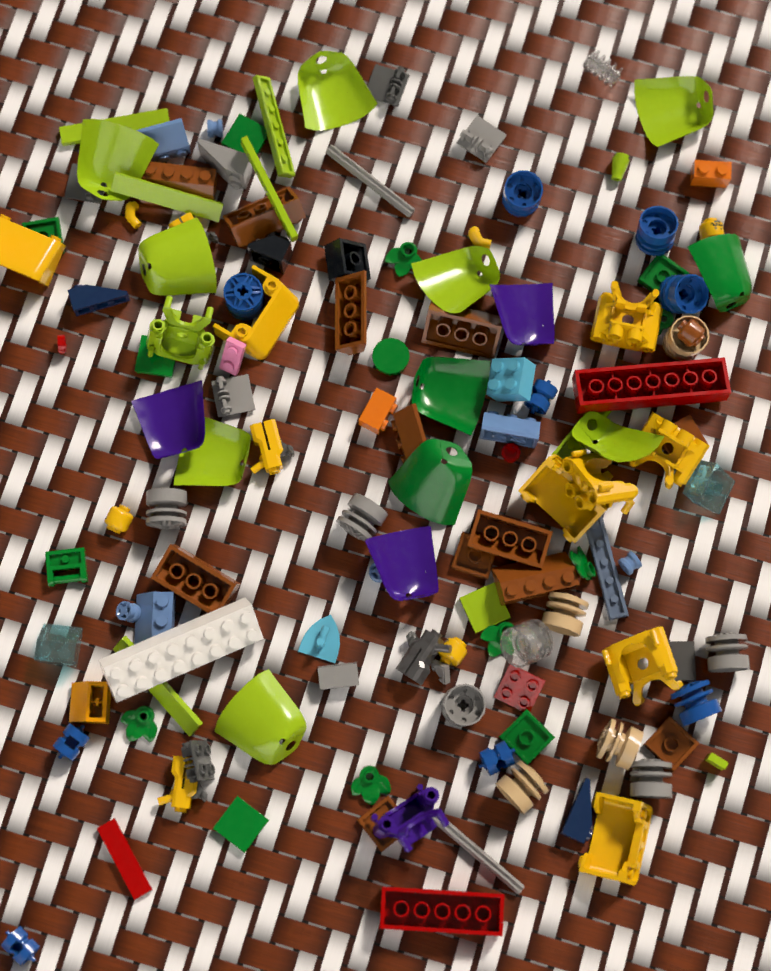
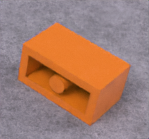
M694 160L691 167L690 186L727 188L731 181L732 162Z
M376 387L359 418V425L378 435L381 430L385 431L389 424L387 420L389 415H393L398 407L396 404L397 398Z

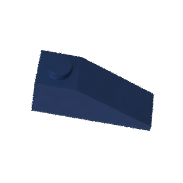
M75 285L72 289L68 290L76 316L131 301L128 292L124 290L92 285Z
M587 777L583 779L560 834L581 844H584L585 840L589 841L593 830H591L590 779Z

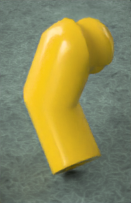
M130 201L125 206V218L134 229H137L142 224L135 216L139 205L136 201Z
M471 227L468 231V236L472 244L490 249L492 240L482 238L478 227Z

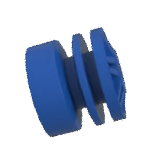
M519 170L507 178L502 193V203L511 215L526 217L537 210L543 194V184L540 178L528 170Z
M652 206L645 209L641 214L635 239L638 248L645 254L661 256L668 253L673 247L679 223L677 216L672 210L663 206Z
M238 273L226 282L224 298L229 313L234 318L242 321L258 317L265 306V297L260 281L254 275Z
M696 274L671 275L661 283L658 299L662 308L671 312V314H695L706 306L709 299V289L703 278Z
M709 679L695 681L682 686V688L670 695L672 700L681 697L682 701L675 703L674 706L685 707V710L678 714L683 727L722 711L717 699L708 700L706 697L714 692L713 689L703 690V687L710 684Z

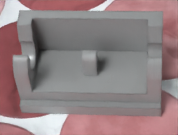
M357 662L318 666L320 690L359 685Z

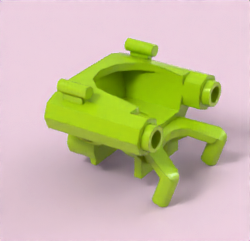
M166 296L163 306L166 319L163 321L161 319H153L149 324L146 341L148 356L152 357L155 353L161 357L198 365V369L203 370L204 364H207L211 358L215 343L214 335L210 332H205L203 328L210 324L214 308L207 307L205 317L193 315L192 322L188 323L180 320L182 311L170 308L173 297Z

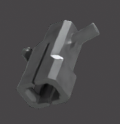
M433 629L431 632L425 630L421 638H418L416 633L410 631L406 636L409 648L396 669L422 686L430 673L429 666L438 652L451 653L452 646L445 645V641L440 639L442 635Z

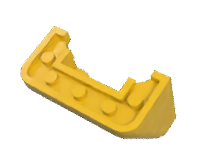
M0 215V266L27 276L49 287L66 245L61 243L62 239L54 235L47 237L11 222V218L8 216Z
M553 454L541 464L518 491L521 493L520 496L527 503L536 502L563 527V537L567 541L576 543L609 508L606 504L595 506L592 511L588 509L578 510L575 506V497L569 498L565 493L566 483L573 482L571 475L564 472L562 467L563 459Z
M596 792V796L592 799V808L597 813L589 853L586 852L579 858V872L634 886L640 874L652 818V807L642 801Z

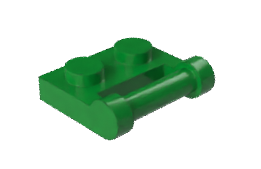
M84 547L45 552L49 587L62 583L88 582ZM80 568V574L54 576V571Z

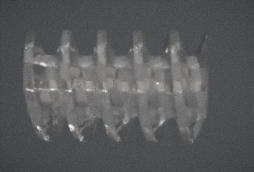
M600 50L591 53L584 61L582 67H587L588 72L593 71L595 77L599 75L598 79L600 81L604 80L605 85L610 84V89H612L619 81L623 68L621 67L616 70L617 63L610 66L612 60L609 59L605 62L606 55L604 54L599 57Z

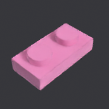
M229 336L226 340L219 369L236 376L239 373L247 344Z

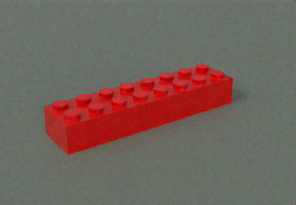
M725 357L575 370L572 377L577 414L590 411L605 412L727 401L731 394Z

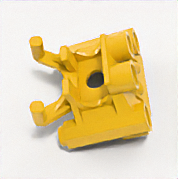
M612 281L610 286L612 294L603 292L598 298L590 339L604 345L633 351L655 352L663 313L661 304L653 302L659 296V290H652L642 302L631 303L622 297L618 282ZM625 315H630L633 318V323H624L622 318Z
M652 412L641 431L662 435L664 438L658 448L650 455L638 460L629 461V465L636 467L646 461H655L665 470V487L671 489L673 483L681 487L683 484H687L710 446L686 430L678 428L677 425ZM665 443L673 445L674 450L671 454H664L662 452V446Z
M585 449L572 451V456L565 457L562 460L564 472L570 474L573 482L566 483L565 493L569 498L575 497V506L578 510L588 509L592 511L595 506L603 504L610 508L615 502L625 501L626 503L622 507L621 512L628 514L635 504L633 499L638 495V488L632 483L610 481L613 476L609 471L601 474V469L607 468L612 460L596 453L587 454Z
M663 627L643 631L602 650L615 694L619 696V699L631 696L630 692L632 690L630 685L634 684L633 703L635 706H640L644 703L645 699L642 696L643 688L652 680H661L675 691L683 686L682 681L674 680L677 677L678 669ZM646 658L648 660V667L641 670L638 667V662Z

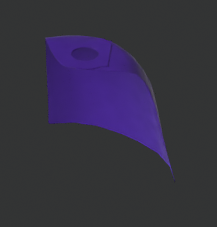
M553 283L524 285L489 284L503 329L512 344L519 346L554 344Z
M202 380L131 401L154 458L160 459L183 453L181 451L184 448H187L186 451L199 448L203 444L205 438Z
M431 526L388 533L365 540L387 592L394 600L403 601L422 598L438 592V577Z

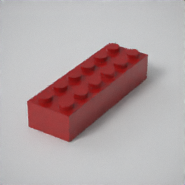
M382 886L380 929L503 936L505 894Z

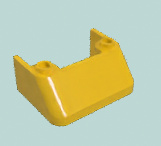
M252 265V274L263 283V290L271 299L253 327L240 323L230 332L215 323L213 328L217 337L224 341L229 336L247 344L245 353L257 360H263L268 357L297 312L299 301L279 279Z

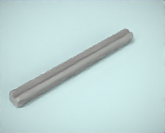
M334 145L329 146L326 150L327 155L407 217L413 215L415 209Z
M437 817L432 818L442 831L516 894L522 892L524 885L453 824L450 823L447 827H442Z

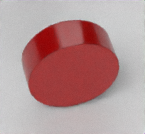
M57 335L59 354H64L67 352L66 336Z
M507 443L501 451L503 460L508 463L516 462L521 454L519 446L514 443Z

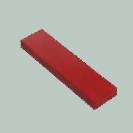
M114 818L98 827L97 830L133 899L136 900L153 890L116 819Z

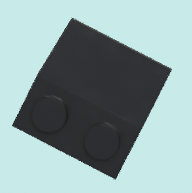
M272 235L252 242L247 246L250 261L283 275L293 256L291 242L284 236Z
M338 238L324 245L329 281L335 282V278L363 270L366 271V280L371 279L366 244Z

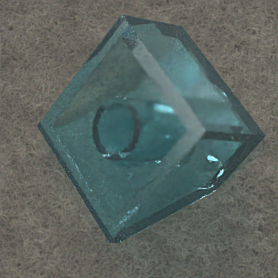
M701 460L688 480L683 494L693 503L720 515L735 480L717 463Z
M44 623L37 639L34 660L39 663L77 667L83 628Z

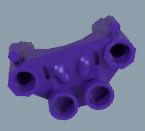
M418 784L414 795L383 814L379 820L377 819L378 815L373 814L370 820L375 823L373 827L374 835L379 839L386 837L398 839L405 852H409L413 849L411 844L437 827L432 818L437 817L442 827H447L450 823L442 809H434V804L439 799V792L434 787H428L423 790V785Z

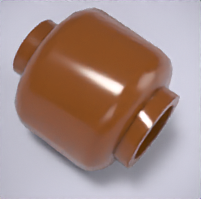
M694 319L688 322L684 320L677 327L679 330L677 337L687 347H696L706 337L704 335L705 329Z

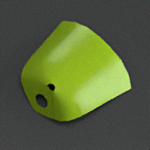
M334 51L317 52L299 68L298 88L305 128L329 130L347 125L370 113L378 104L355 65L343 53ZM318 57H327V60L324 63H316V59ZM326 69L327 72L325 74H322L321 70Z
M697 76L635 79L634 94L638 115L645 134L653 145L659 147L702 129L711 122L713 118L712 90L702 78ZM705 91H707L709 94L708 102H705L704 100ZM698 102H700L701 108H697Z
M83 119L77 165L78 183L82 188L100 199L125 201L130 196L111 191L115 172L141 179L159 143L139 131L120 124L99 119ZM101 183H106L107 187L101 186ZM97 191H104L109 196H102Z
M197 217L156 233L140 243L138 247L140 271L149 292L152 294L169 296L216 293L217 281L213 257L206 233ZM148 263L152 266L150 270L148 269ZM142 265L145 267L146 276L143 273Z
M470 246L411 263L414 276L423 292L435 305L451 314L461 313L468 306L491 291L489 284L497 285L500 280V272L492 252L488 248L481 246ZM484 254L489 257L490 263L488 266L482 262ZM480 271L483 275L478 276L477 272Z
M594 411L587 412L572 429L573 438L582 447L615 462H629L650 455L658 448L664 438L662 435L618 425ZM589 419H595L597 422V427L593 431L587 427ZM594 440L596 441V440H597L598 443H597V444H594V443H592V441H594Z
M204 417V442L197 449L179 454L174 486H230L239 483L246 466L251 435L239 428Z
M267 669L251 679L232 698L222 711L216 723L215 732L264 764L273 765L297 749L307 727L300 710L271 671ZM285 739V742L280 745L279 741ZM292 741H295V745L290 750H286V747Z

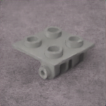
M477 115L466 130H462L460 133L461 137L456 143L486 163L507 135Z
M248 374L226 379L223 376L216 377L215 381H211L218 417L255 410Z

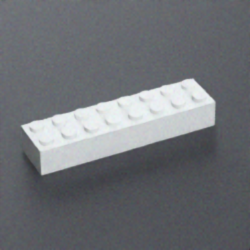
M242 598L98 661L112 696L116 702H120L264 638L252 604L246 598Z

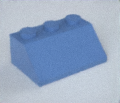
M182 118L136 130L159 143L151 162L164 163L172 158H183L191 154Z
M496 411L484 412L479 439L506 444L514 443L518 446L535 449L539 440L541 422H537L534 418L520 419L513 414L499 415Z
M174 592L137 594L136 604L141 608V615L135 622L134 645L175 627L176 595Z

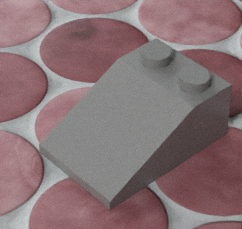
M198 138L197 143L201 157L213 169H216L217 173L233 188L246 189L253 173V167L246 154Z

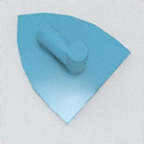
M331 615L318 620L308 629L301 641L298 652L336 663L340 648V636L337 625Z

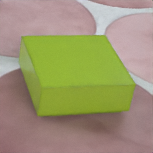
M713 752L707 754L704 759L719 770H725L729 764Z

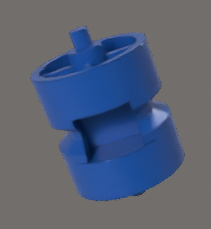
M536 379L532 386L533 394L530 401H524V405L531 410L532 414L536 412L545 415L550 407L549 399L555 398L558 390L550 384V380Z
M69 723L64 729V736L59 737L53 744V747L59 751V759L66 756L74 761L80 753L79 748L86 745L90 737L84 733V725L75 727Z
M505 741L499 742L494 745V749L487 748L479 752L482 761L478 766L479 768L484 767L489 776L500 772L501 767L506 769L514 765L515 761L512 755L516 751L514 748L510 749Z
M21 926L11 933L9 930L5 932L7 937L1 944V947L8 954L13 953V959L20 966L24 965L27 961L31 960L34 962L36 960L34 956L40 949V946L33 938L28 939V933Z

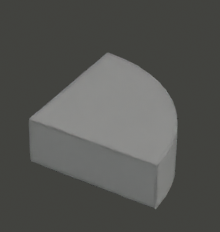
M436 659L433 660L431 667L440 677L438 680L445 685L450 683L449 665Z

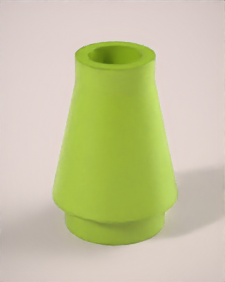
M617 152L612 157V180L622 181L630 162L629 155Z

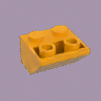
M84 681L72 683L70 723L109 724L111 691L107 682Z

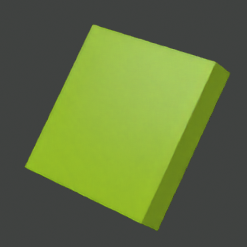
M495 582L459 598L475 634L483 631L490 625H496L511 618L506 606H501Z

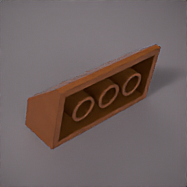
M150 161L141 178L215 201L218 184L216 169ZM140 200V204L157 205L151 202Z
M289 186L276 192L292 224H297L306 218L299 197ZM267 196L223 215V219L238 247L248 246L254 240L266 238L268 234L284 229Z
M365 270L335 278V350L347 355L364 352L367 344Z
M431 301L421 342L495 359L502 330L501 319L498 315L466 308L461 313L451 314L443 311Z
M416 403L394 413L393 420L390 421L393 432L397 431L398 438H396L398 450L402 449L403 456H401L402 465L413 451L426 441Z
M478 509L467 547L542 569L553 531Z
M176 544L169 545L151 576V579L207 613L228 605L241 584Z
M566 552L547 555L542 569L520 562L491 568L501 606L547 596L550 592L560 593L573 590L580 585L575 566Z

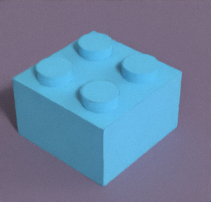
M525 357L492 359L486 395L497 402L530 401L536 365Z

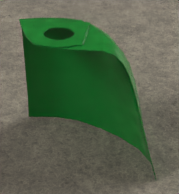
M721 234L711 236L688 246L718 311L726 312L746 303L750 299L752 283L738 235ZM737 302L735 305L726 308L729 304Z
M427 357L423 359L414 378L411 403H416L419 413L471 436L479 420L485 399L491 361L449 357ZM419 375V383L416 387V380ZM422 383L424 384V389H420Z
M429 439L421 443L413 451L398 471L390 478L388 483L398 500L418 515L438 524L455 525L471 481L472 463L459 445L444 440ZM446 448H454L457 451V455L452 456L448 454ZM441 459H445L447 463H441Z

